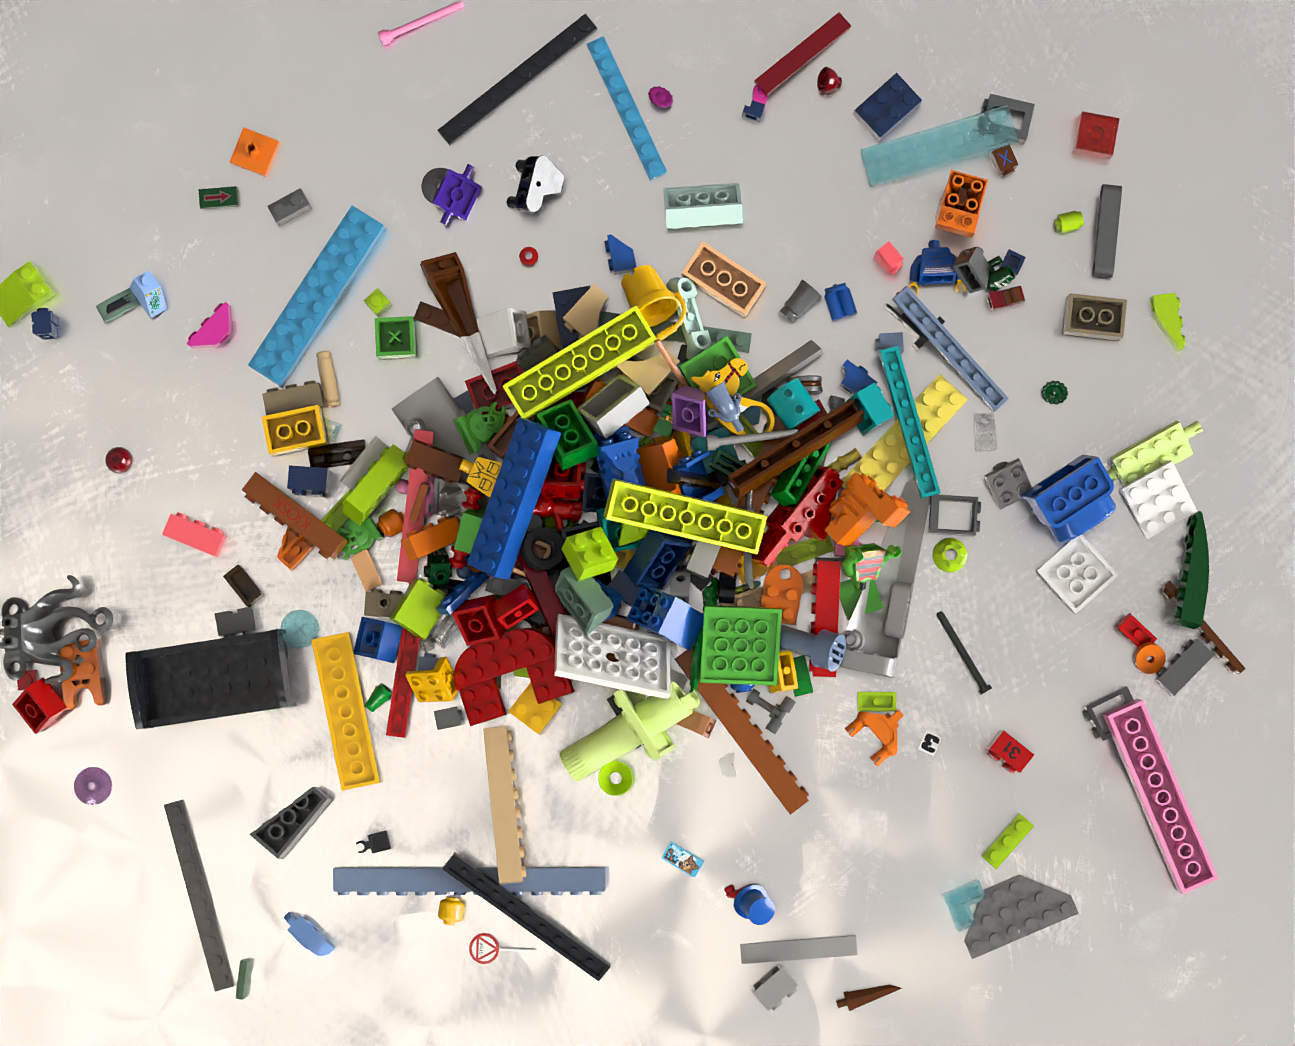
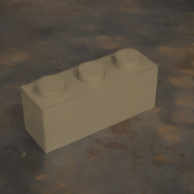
M315 380L304 382L303 386L297 387V384L285 386L286 389L283 390L271 388L266 390L267 393H262L266 415L319 405L321 408L325 407L321 384L319 382L316 383Z

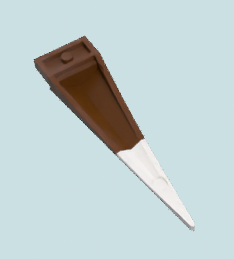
M454 252L421 261L420 266L427 279L428 286L491 391L495 394L497 390L477 326L464 268L457 253Z

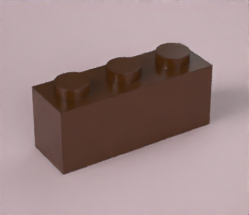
M411 437L402 459L406 463L405 466L416 470L420 468L427 475L434 477L436 474L448 483L453 481L458 483L463 472L459 468L465 458Z

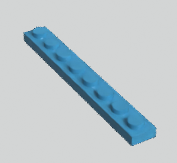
M604 36L587 43V48L649 180L651 181L666 174L667 170Z

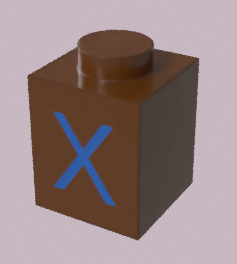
M1010 144L998 148L990 154L998 175L1004 174L1008 176L1014 173L1019 165Z

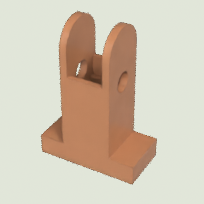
M692 710L691 715L676 724L709 738L716 720Z

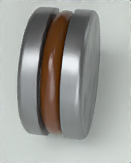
M795 376L786 380L788 383L798 378L810 395L823 392L821 376Z

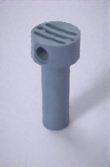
M781 625L780 648L811 657V663L815 667L835 671L843 660L846 650V639L843 634L830 632L826 629L821 630L816 635Z

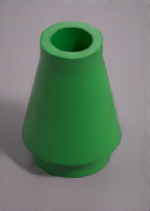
M382 683L378 686L376 685L365 704L366 708L374 712L391 698L392 691Z

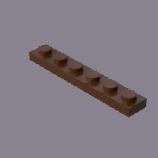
M1170 580L1166 581L1161 585L1162 593L1168 600L1172 599L1176 604L1175 594L1177 588ZM1203 619V625L1197 628L1201 633V639L1206 644L1210 643L1214 648L1212 650L1219 659L1221 657L1226 662L1225 666L1231 673L1240 674L1246 668Z

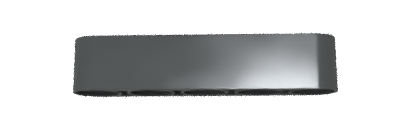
M1102 184L1093 276L1113 277L1122 186Z

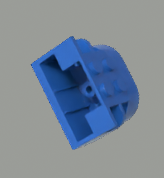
M1084 454L1020 495L1022 499L1028 500L1032 507V513L1036 514L1042 524L1049 527L1058 542H1066L1082 535L1108 518L1116 509V505L1110 496L1114 490V484L1099 457Z

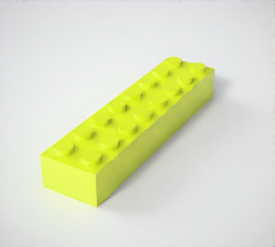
M634 306L504 384L503 388L521 418L529 419L654 344L656 337L638 307Z
M614 478L612 479L604 517L608 520L758 554L767 516L762 513Z

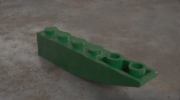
M1201 511L1191 515L1187 521L1189 529L1184 540L1186 548L1181 558L1183 566L1178 576L1180 581L1179 588L1175 594L1177 603L1172 613L1174 617L1173 624L1194 630L1203 625L1209 584V550Z

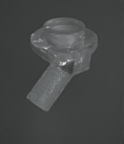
M428 635L426 639H421L419 651L430 652L435 649L434 645L437 642Z

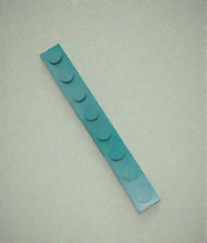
M895 346L880 350V359L920 498L938 495L941 492L899 347Z

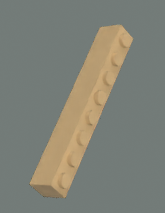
M506 726L484 728L499 884L523 882V877L527 876L526 867L521 864V858H524V848L519 845V838H522V829L517 826V819H520L519 807L515 808V800H518L517 788H513L516 773L515 769H511L514 754L513 750H509V742H512L511 731H507Z

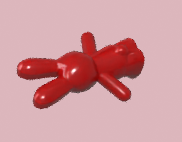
M539 495L532 515L537 514L541 517L552 516L556 528L560 532L561 529H564L562 520L568 519L573 523L579 522L582 515V502L561 501L562 498L560 497L552 499Z

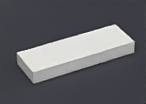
M375 436L339 481L349 489L354 490L357 486V480L362 475L366 476L369 472V466L374 461L378 462L381 458V452L386 447H390Z

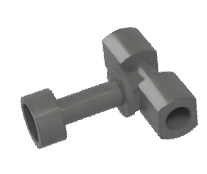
M753 689L746 702L751 705L756 703L770 712L769 717L771 720L765 728L776 734L782 725V719L786 713L791 711L796 702L786 696L780 705L776 704L773 706L759 697V691Z

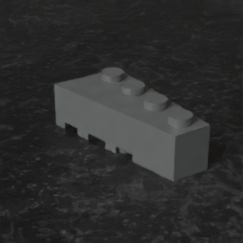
M313 786L249 835L277 859L283 860L326 809L332 799L321 789Z

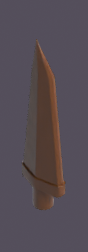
M884 985L843 992L845 998L837 1000L836 1004L838 1008L847 1006L848 1010L852 1011L902 988Z

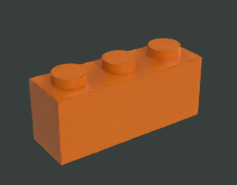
M456 516L452 518L442 517L437 520L438 524L433 525L431 522L422 526V531L420 532L413 530L406 533L407 538L400 541L409 561L421 558L456 542L460 526Z

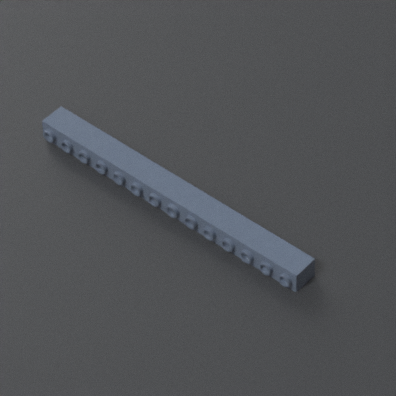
M443 867L333 868V892H338V896H348L349 892H357L358 896H367L369 892H376L377 896H386L388 892H396L397 896H405L407 892H415L417 896L427 895V892H435L434 895L437 896L446 895V892H454V895L461 896L465 895L466 892L473 891L442 870ZM476 867L499 884L498 867ZM526 867L527 877H523V882L501 885L509 892H512L513 895H524V892H531V895H543V892H551V895H562V892H570V895H582V892H589V895H601V892H605V867Z

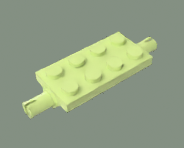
M1174 421L1110 457L1113 466H1111L1107 473L1112 481L1118 479L1125 486L1169 461H1172L1173 464L1182 461L1193 454L1188 439L1203 431L1200 428V423L1195 421L1189 426L1182 428L1179 421Z

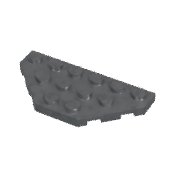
M1017 875L983 890L964 943L971 959H974L1079 913L1071 895L1022 875Z

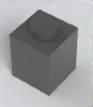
M457 706L434 711L437 730L461 726V721H464L462 709L458 710Z

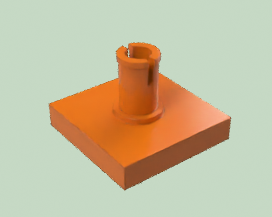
M243 127L229 162L266 177L280 142Z

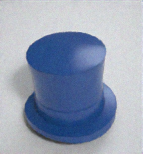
M758 884L747 885L738 892L734 899L733 906L736 913L745 919H750L753 924L764 925L774 916V903L768 899L765 889Z

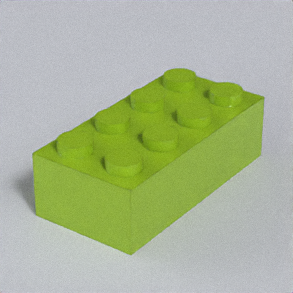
M394 444L390 448L386 447L381 452L379 461H374L369 466L367 475H362L357 480L355 489H350L345 494V500L342 503L344 505L342 513L361 526L407 472L408 467L405 466L406 463L402 459L405 452Z

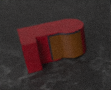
M1021 286L989 292L986 295L991 312L1026 301Z

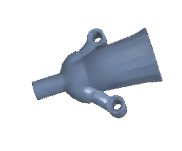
M725 381L704 393L719 411L716 412L714 409H710L708 411L710 417H717L724 422L732 423L737 432L744 429L738 419L741 411L739 407L742 398L741 394L733 395L735 400L733 403Z

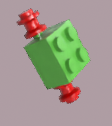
M469 487V489L464 491V494L467 495V500L463 501L461 505L467 510L462 513L455 546L451 547L454 556L449 558L451 567L456 569H462L467 566L465 555H469L472 551L486 509L481 508L478 504V499L483 498L484 494L475 487Z

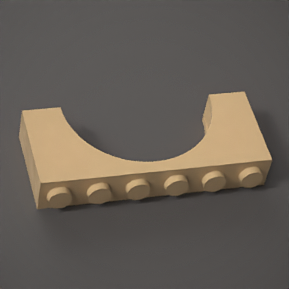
M593 284L563 317V321H565L563 325L571 332L576 331L579 334L578 339L598 329L599 316L605 303L609 300L608 296ZM666 349L677 367L680 364V360ZM661 353L644 361L625 360L612 368L614 371L618 369L622 376L641 386L648 397L673 372Z

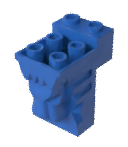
M624 424L607 439L592 431L591 433L598 443V456H595V458L597 459L606 500H608L613 478L646 486L641 471L642 465L638 462L640 454L636 452L637 448H639L638 437L629 433L628 426Z
M644 584L626 618L689 651L703 625V613L690 607L688 603L675 596Z

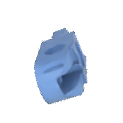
M290 911L284 916V919L290 925L287 931L306 950H310L316 956H325L335 949L334 945L309 920H305L301 916L297 918Z

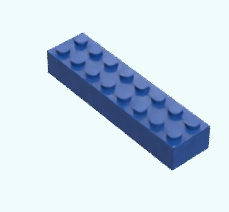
M518 418L470 553L468 565L493 577L510 579L561 432L532 420Z

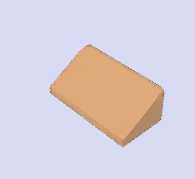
M368 549L350 557L366 592L383 585Z

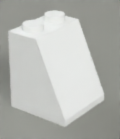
M508 308L477 319V326L486 357L491 358L519 352L531 347L526 311Z

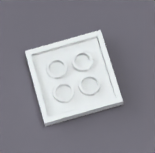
M1172 461L1161 465L1120 488L1146 539L1197 512Z
M1083 535L1070 540L1037 570L1038 574L1074 614L1080 611L1119 576Z

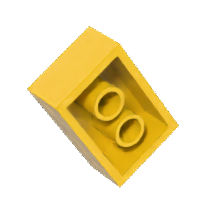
M319 405L261 417L268 453L271 456L328 445L322 410Z

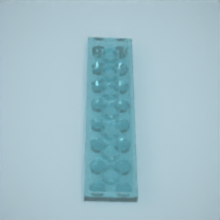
M1006 105L861 149V153L872 187L1019 142L1009 107Z

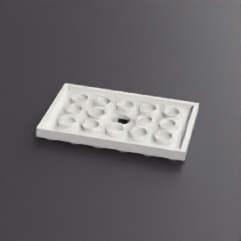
M558 614L554 675L668 699L670 696V641L656 634L601 623L590 634L586 635L572 616ZM607 653L615 654V658L619 661H609L606 658Z

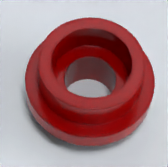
M525 247L520 251V261L526 266L534 265L538 260V252L533 247ZM531 253L532 258L526 259L525 255Z

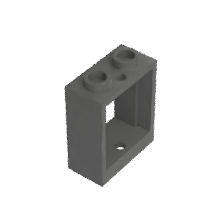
M930 496L928 534L976 536V532L980 531V521H977V513L981 512V502H978V497ZM939 501L971 503L970 531L938 529Z
M1123 686L1083 706V716L1087 722H1091L1093 727L1091 732L1095 739L1104 741L1112 737L1110 731L1104 734L1092 708L1119 695L1124 704L1133 701L1134 699L1127 686Z

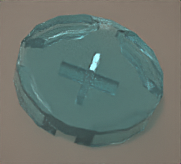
M295 610L284 617L280 629L286 630V634H283V639L287 644L292 647L303 648L311 645V640L318 637L319 624L310 612Z

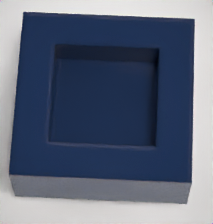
M1008 249L1000 268L1008 265L1014 274L1018 275L1026 257Z

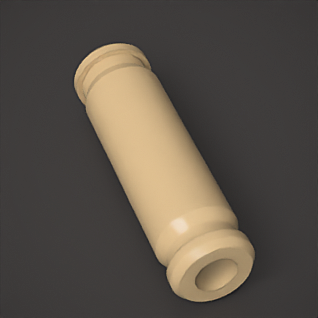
M321 351L316 353V357L318 359L317 365L323 398L326 403L325 407H336L340 405V401H338L339 395L333 361L330 357L331 352Z

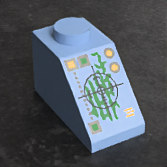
M150 270L133 279L130 289L150 318L167 309L161 287Z

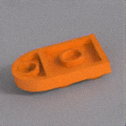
M778 565L769 570L764 580L760 607L781 608V623L796 625L803 589V580L798 570L789 565ZM788 569L791 576L788 580L781 579V570Z

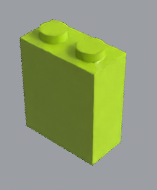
M422 578L420 580H412L389 619L419 639H426L441 615L436 607L446 594L439 589H432L429 587L431 584Z

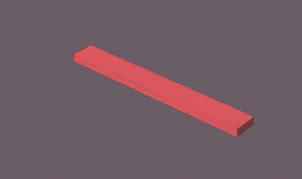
M415 429L414 439L433 445L434 431ZM410 468L402 539L407 538L406 533L417 530V532L422 531L421 527L424 523L427 494L418 520L416 522L409 520L421 483H428L429 475L425 474L424 470L420 468L416 470ZM401 543L397 581L411 583L413 579H417L419 558L409 561Z

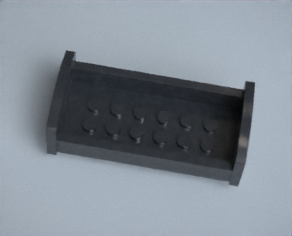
M274 629L246 635L126 652L127 685L136 730L297 706L296 702L292 703L283 640V634H286V630Z

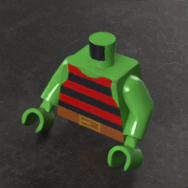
M875 543L846 546L845 559L841 563L845 575L855 581L854 588L859 590L866 589L867 580L877 579L886 561L902 555L900 547L889 545L888 550Z

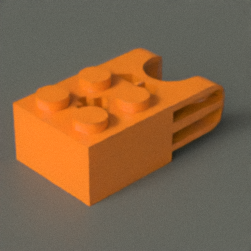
M97 639L95 648L89 652L80 651L74 643L63 646L59 650L58 656L69 659L73 664L72 675L68 680L61 682L66 709L72 710L76 707L77 694L84 688L92 693L95 704L98 706L105 705L106 695L100 639ZM82 640L79 643L81 646L88 644L89 640ZM80 656L81 658H84V662H81V666L77 662ZM60 666V674H61L62 671H63V667H62V666Z

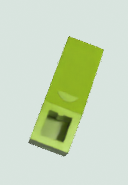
M1176 293L1153 295L1150 297L1152 317L1174 350L1180 352L1184 349L1183 346L1186 345L1185 336L1181 334L1183 319L1182 316H1179L1178 309H1180V299L1176 297Z

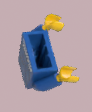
M938 240L929 241V248L922 249V254L918 255L911 265L909 278L911 284L908 287L915 286L917 294L919 291V287L916 285L918 281L919 285L955 283V292H958L959 284H962L963 291H965V285L952 267L957 257L950 252L948 247H940Z

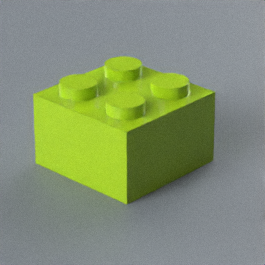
M602 527L569 536L562 547V551L578 581L612 571L618 560Z

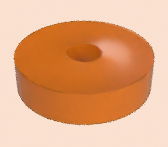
M1153 642L1140 645L1134 654L1135 665L1146 674L1158 672L1166 661L1164 650Z

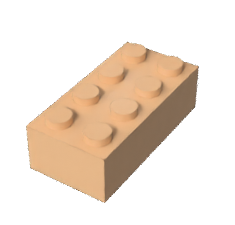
M703 241L681 273V277L691 279L696 287L744 318L767 284Z

